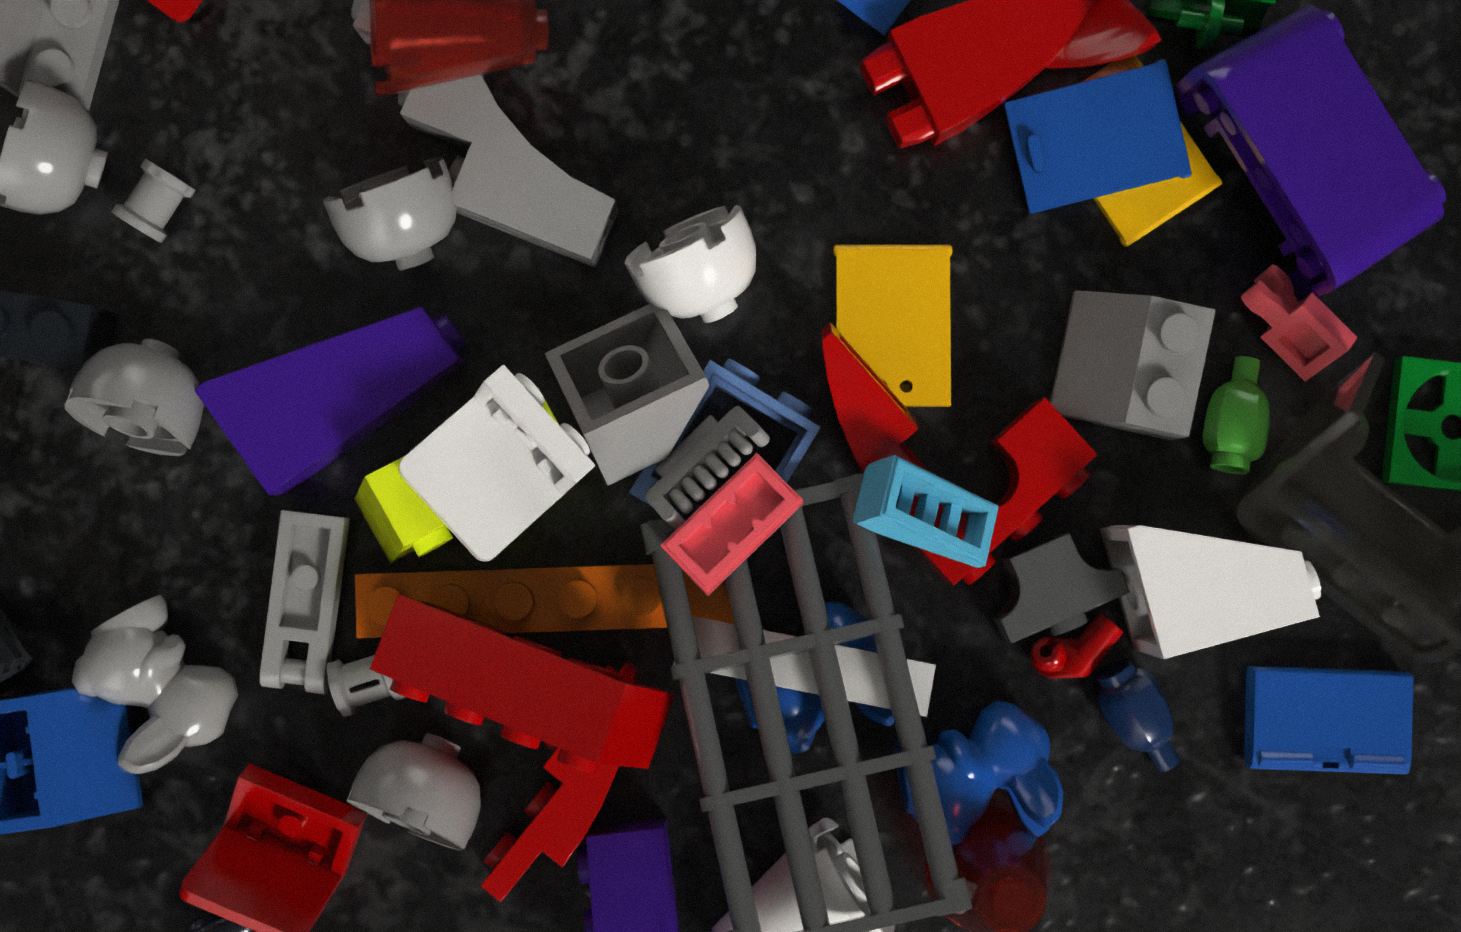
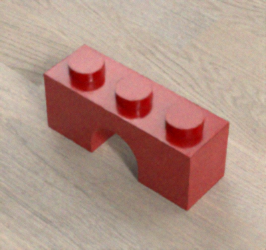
M1046 397L1033 402L988 443L1006 464L1009 483L1006 493L996 503L999 507L986 566L976 568L913 546L945 583L955 585L961 579L967 585L975 582L996 562L995 557L990 553L1008 536L1014 542L1021 540L1044 518L1038 509L1055 493L1062 500L1065 499L1090 477L1091 474L1085 466L1098 454ZM940 504L934 524L936 528H939L943 505ZM961 512L956 537L963 540L968 514Z

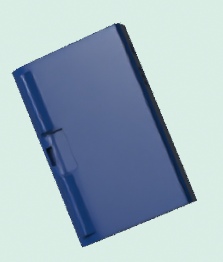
M1248 665L1246 667L1244 733L1246 767L1249 769L1408 774L1412 757L1414 675L1406 671Z

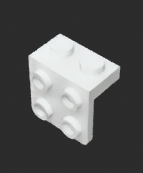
M504 364L483 381L472 399L404 456L398 467L401 478L476 559L483 562L490 561L596 466L587 456L590 453V448L584 438L567 423H562L559 426L542 407L545 400L536 385L521 373H517L514 376Z

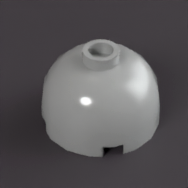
M28 79L16 106L24 108L22 118L17 117L14 125H9L0 156V206L39 215L56 213L73 205L85 185L98 188L108 152L96 149L97 126L90 112L77 99L56 88Z
M443 157L423 160L426 168L409 174L407 166H403L344 188L340 191L345 203H343L342 198L328 196L323 199L330 221L342 243L357 257L371 262L395 260L398 270L409 269L433 259L434 255L431 246L449 234L455 223L457 207L452 202L453 182Z
M144 339L141 345L121 343L104 348L85 361L71 385L70 394L65 403V410L76 421L104 437L109 426L129 435L125 443L126 446L159 455L181 456L186 453L187 448L191 449L196 438L204 403L195 392V388L200 383L190 368L178 360L179 352L164 342Z
M430 733L425 734L422 743L398 740L381 746L367 758L357 773L351 786L352 790L346 800L352 806L367 812V814L385 823L390 824L392 821L410 829L408 833L460 851L465 849L468 840L472 836L481 808L480 786L474 772L457 759L461 748L451 741Z

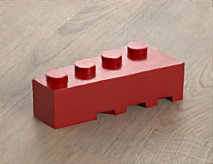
M400 594L397 595L370 666V670L393 679L389 690L427 703L429 695H433L447 701L444 709L445 714L471 724L481 726L484 717L503 725L500 736L519 745L538 749L540 741L560 748L557 757L558 761L582 771L596 773L599 764L649 769L676 694L654 686L648 687L622 681L623 675L574 658L564 659L561 657L562 652L518 636L508 637L506 636L507 631L427 601Z

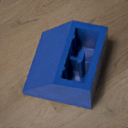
M75 687L0 697V835L51 828L142 807L143 800L139 774H131L118 765V756L127 739L134 733L131 706L113 704L98 696L91 697L79 694Z

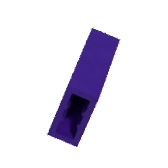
M419 307L206 381L195 388V392L267 494L285 496L468 366V363L459 352L467 343L445 313L435 319L433 314L423 307Z

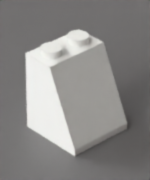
M1111 525L1100 528L1110 567L1121 569L1130 593L1119 597L1131 644L1135 651L1167 659L1320 617L1315 601L1321 597L1320 581L1311 562L1304 561L1301 551L1142 525Z

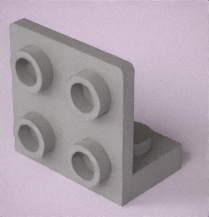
M0 0V87L19 97L25 82L29 79L56 88L74 97L89 111L119 0Z

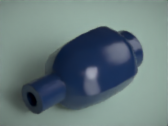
M1121 659L1103 668L1096 677L1101 685L1098 701L1100 709L1112 730L1127 747L1132 750L1147 752L1158 772H1165L1174 768L1180 762V758L1169 741L1173 733V716L1166 697L1154 676L1148 670L1135 668L1130 659Z

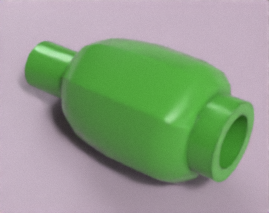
M1248 356L1235 357L1231 381L1218 387L1211 397L1205 418L1203 444L1208 453L1212 455L1210 467L1217 471L1231 474H1247L1250 470L1251 461L1259 459L1265 451L1269 431L1270 406L1266 394L1257 385L1261 361Z

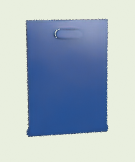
M1159 59L1151 65L1003 104L1029 214L1175 177L1188 178L1192 175L1168 65L1165 59Z

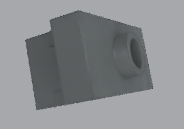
M1057 533L1001 557L1010 581V594L1004 607L991 617L1001 640L1009 643H1014L1046 628H1049L1051 635L1055 636L1087 623L1088 620L1084 612L1130 593V590L1120 568L1105 567L1095 569L1089 566L1077 552L1070 533Z

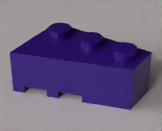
M666 817L592 825L586 836L587 844L578 845L579 880L581 884L590 883L592 908L584 909L585 932H679Z

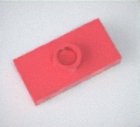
M756 453L679 526L660 547L709 596L804 504V500Z

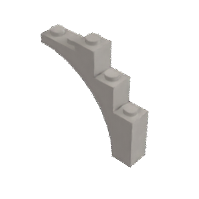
M354 0L351 11L352 18L355 19L353 27L365 43L420 64L417 71L410 69L402 82L398 95V104L403 106L400 112L401 116L411 128L468 150L466 157L457 156L449 169L453 182V189L451 191L452 202L457 207L456 213L596 268L619 212L616 201L570 177L535 149L499 108L483 79L468 30L466 1Z

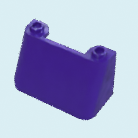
M1307 5L1214 55L1194 67L1173 88L1176 104L1185 118L1201 111L1212 120L1204 126L1205 131L1210 138L1220 132L1286 238V241L1277 245L1283 256L1295 252L1297 268L1287 276L1293 284L1294 294L1299 302L1310 293L1319 297L1334 291L1440 221L1444 213L1443 203L1446 201V193L1441 182L1434 174L1423 169L1344 43L1345 34L1338 18L1331 11L1326 9L1321 11L1313 5Z

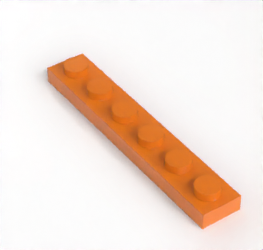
M654 564L355 574L357 638L382 637L398 594L436 604L505 630L507 633L667 628ZM682 570L692 616L734 624L725 580L707 596Z

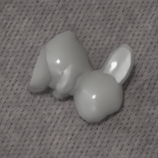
M162 595L147 599L92 630V638L88 642L83 656L76 660L72 683L79 694L91 697L98 696L117 705L148 708L150 719L127 739L118 756L119 767L131 774H142L157 770L172 761L184 747L204 745L218 738L224 733L230 711L238 697L235 678L221 667L185 665L183 660L185 651L184 640L179 635L172 634L168 636L163 630L168 621L167 603Z

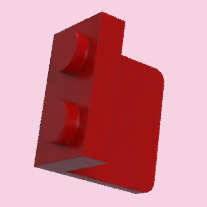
M249 763L238 777L223 828L183 879L179 895L183 901L256 932H310L348 871L367 812Z

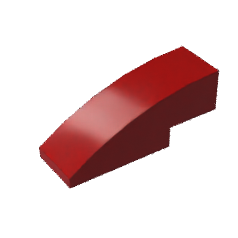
M830 322L821 330L827 380L839 423L862 472H865L866 467L870 463L892 455H896L929 471L904 443L907 438L918 430L914 415ZM915 495L913 497V502L909 514L913 517L915 515V510L919 498Z

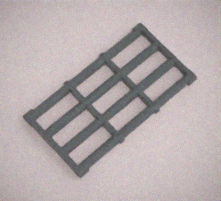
M853 474L849 477L836 479L830 483L795 490V492L804 500L802 506L841 498L870 621L831 629L801 506L780 526L805 633L804 636L766 644L746 559L725 579L740 650L701 659L682 569L660 547L675 530L663 519L649 520L647 523L640 525L646 555H652L675 661V665L671 666L670 669L673 680H679L704 798L699 799L701 812H708L733 930L728 932H761L734 805L772 796L775 802L803 930L795 932H866L932 916L940 917L953 913L963 914L966 910L973 908L966 878L959 877L931 760L937 758L934 746H927L899 629L904 628L902 615L895 614L876 533L853 523V515L864 474ZM692 514L684 515L682 517L686 521ZM874 636L901 753L862 762L835 644ZM809 650L836 768L796 777L770 659ZM744 665L770 783L730 791L705 674ZM905 766L936 899L896 908L865 775ZM839 781L870 914L830 923L800 790Z

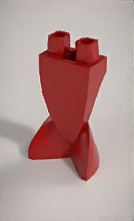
M969 0L920 16L890 30L886 44L862 59L859 68L869 90L874 96L902 83L911 101L887 113L885 118L899 149L928 139L934 147L960 134L1022 89L1046 67L1048 69L1090 67L1126 59L1154 48L1161 41V38L1156 28L1129 0Z

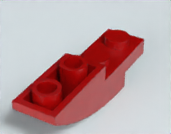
M628 660L617 673L623 675L622 681L637 684L638 668ZM608 664V666L606 667V669H609V670H612V671H614V672H617V671H616L614 668H612L609 664ZM545 743L544 745L553 754L544 764L543 768L562 783L556 788L547 781L524 810L532 818L528 826L518 838L507 831L487 855L483 862L492 870L481 884V887L498 901L502 902L541 852H544L558 865L563 867L583 840L602 807L619 766L599 764L596 773L582 771L558 761L557 757L560 748Z

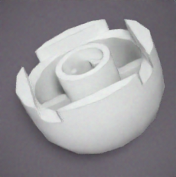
M735 205L730 214L726 207L722 206L679 222L662 231L665 239L659 244V248L651 252L647 242H644L626 257L625 265L636 287L649 304L651 303L659 309L668 310L671 316L682 319L700 315L704 323L719 320L732 313L738 307L734 298L749 286L756 271V245L751 228L739 205Z

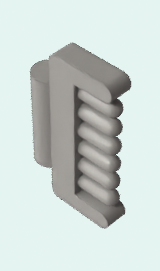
M739 406L730 410L719 422L709 415L655 468V471L662 478L646 492L645 499L662 519L676 530L685 522V519L674 506L676 505L683 513L691 512L693 504L685 495L688 493L697 502L702 501L705 497L704 491L697 484L698 482L706 489L713 490L717 485V481L709 472L712 470L719 478H725L728 476L729 470L721 460L724 459L733 467L738 466L741 462L740 456L733 450L734 447L744 455H749L752 452L753 446L745 436H748L758 447H764L770 440L769 435Z

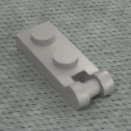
M281 510L260 668V684L262 687L282 689L285 683L304 685L305 692L325 695L328 693L329 684L326 668L327 663L333 661L332 654L350 518ZM289 641L309 643L307 660L289 658Z

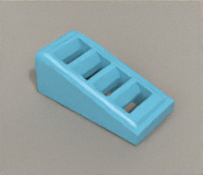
M892 455L870 463L866 467L853 515V523L877 534L980 568L986 566L999 506L913 463ZM915 495L919 498L915 510V515L913 517L909 514L913 502V497ZM940 504L943 505L939 528H936L934 524ZM961 512L968 514L963 540L956 537Z

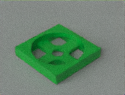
M1408 356L1394 358L1381 482L1461 492V436L1457 439H1449L1443 434L1441 429L1442 421L1448 415H1455L1461 419V363ZM1434 376L1443 377L1439 405L1430 411L1406 409L1411 397L1424 382ZM1404 435L1426 437L1428 442L1435 448L1432 474L1421 467L1414 459Z

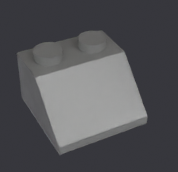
M1075 290L1072 295L1050 403L1063 417L1166 440L1189 437L1216 309L1150 295Z
M651 303L545 353L607 485H611L667 458L709 388V383L703 370L669 311L660 309Z

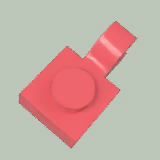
M1274 264L1254 279L1255 284L1241 295L1244 304L1269 324L1260 338L1304 381H1307L1349 351L1358 338L1313 293H1310L1299 302L1294 295L1291 280L1282 269Z

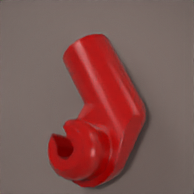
M1097 613L1078 638L1044 636L1035 641L1030 651L1033 668L1039 674L1050 679L1086 677L1093 672L1121 637L1123 631L1108 618Z

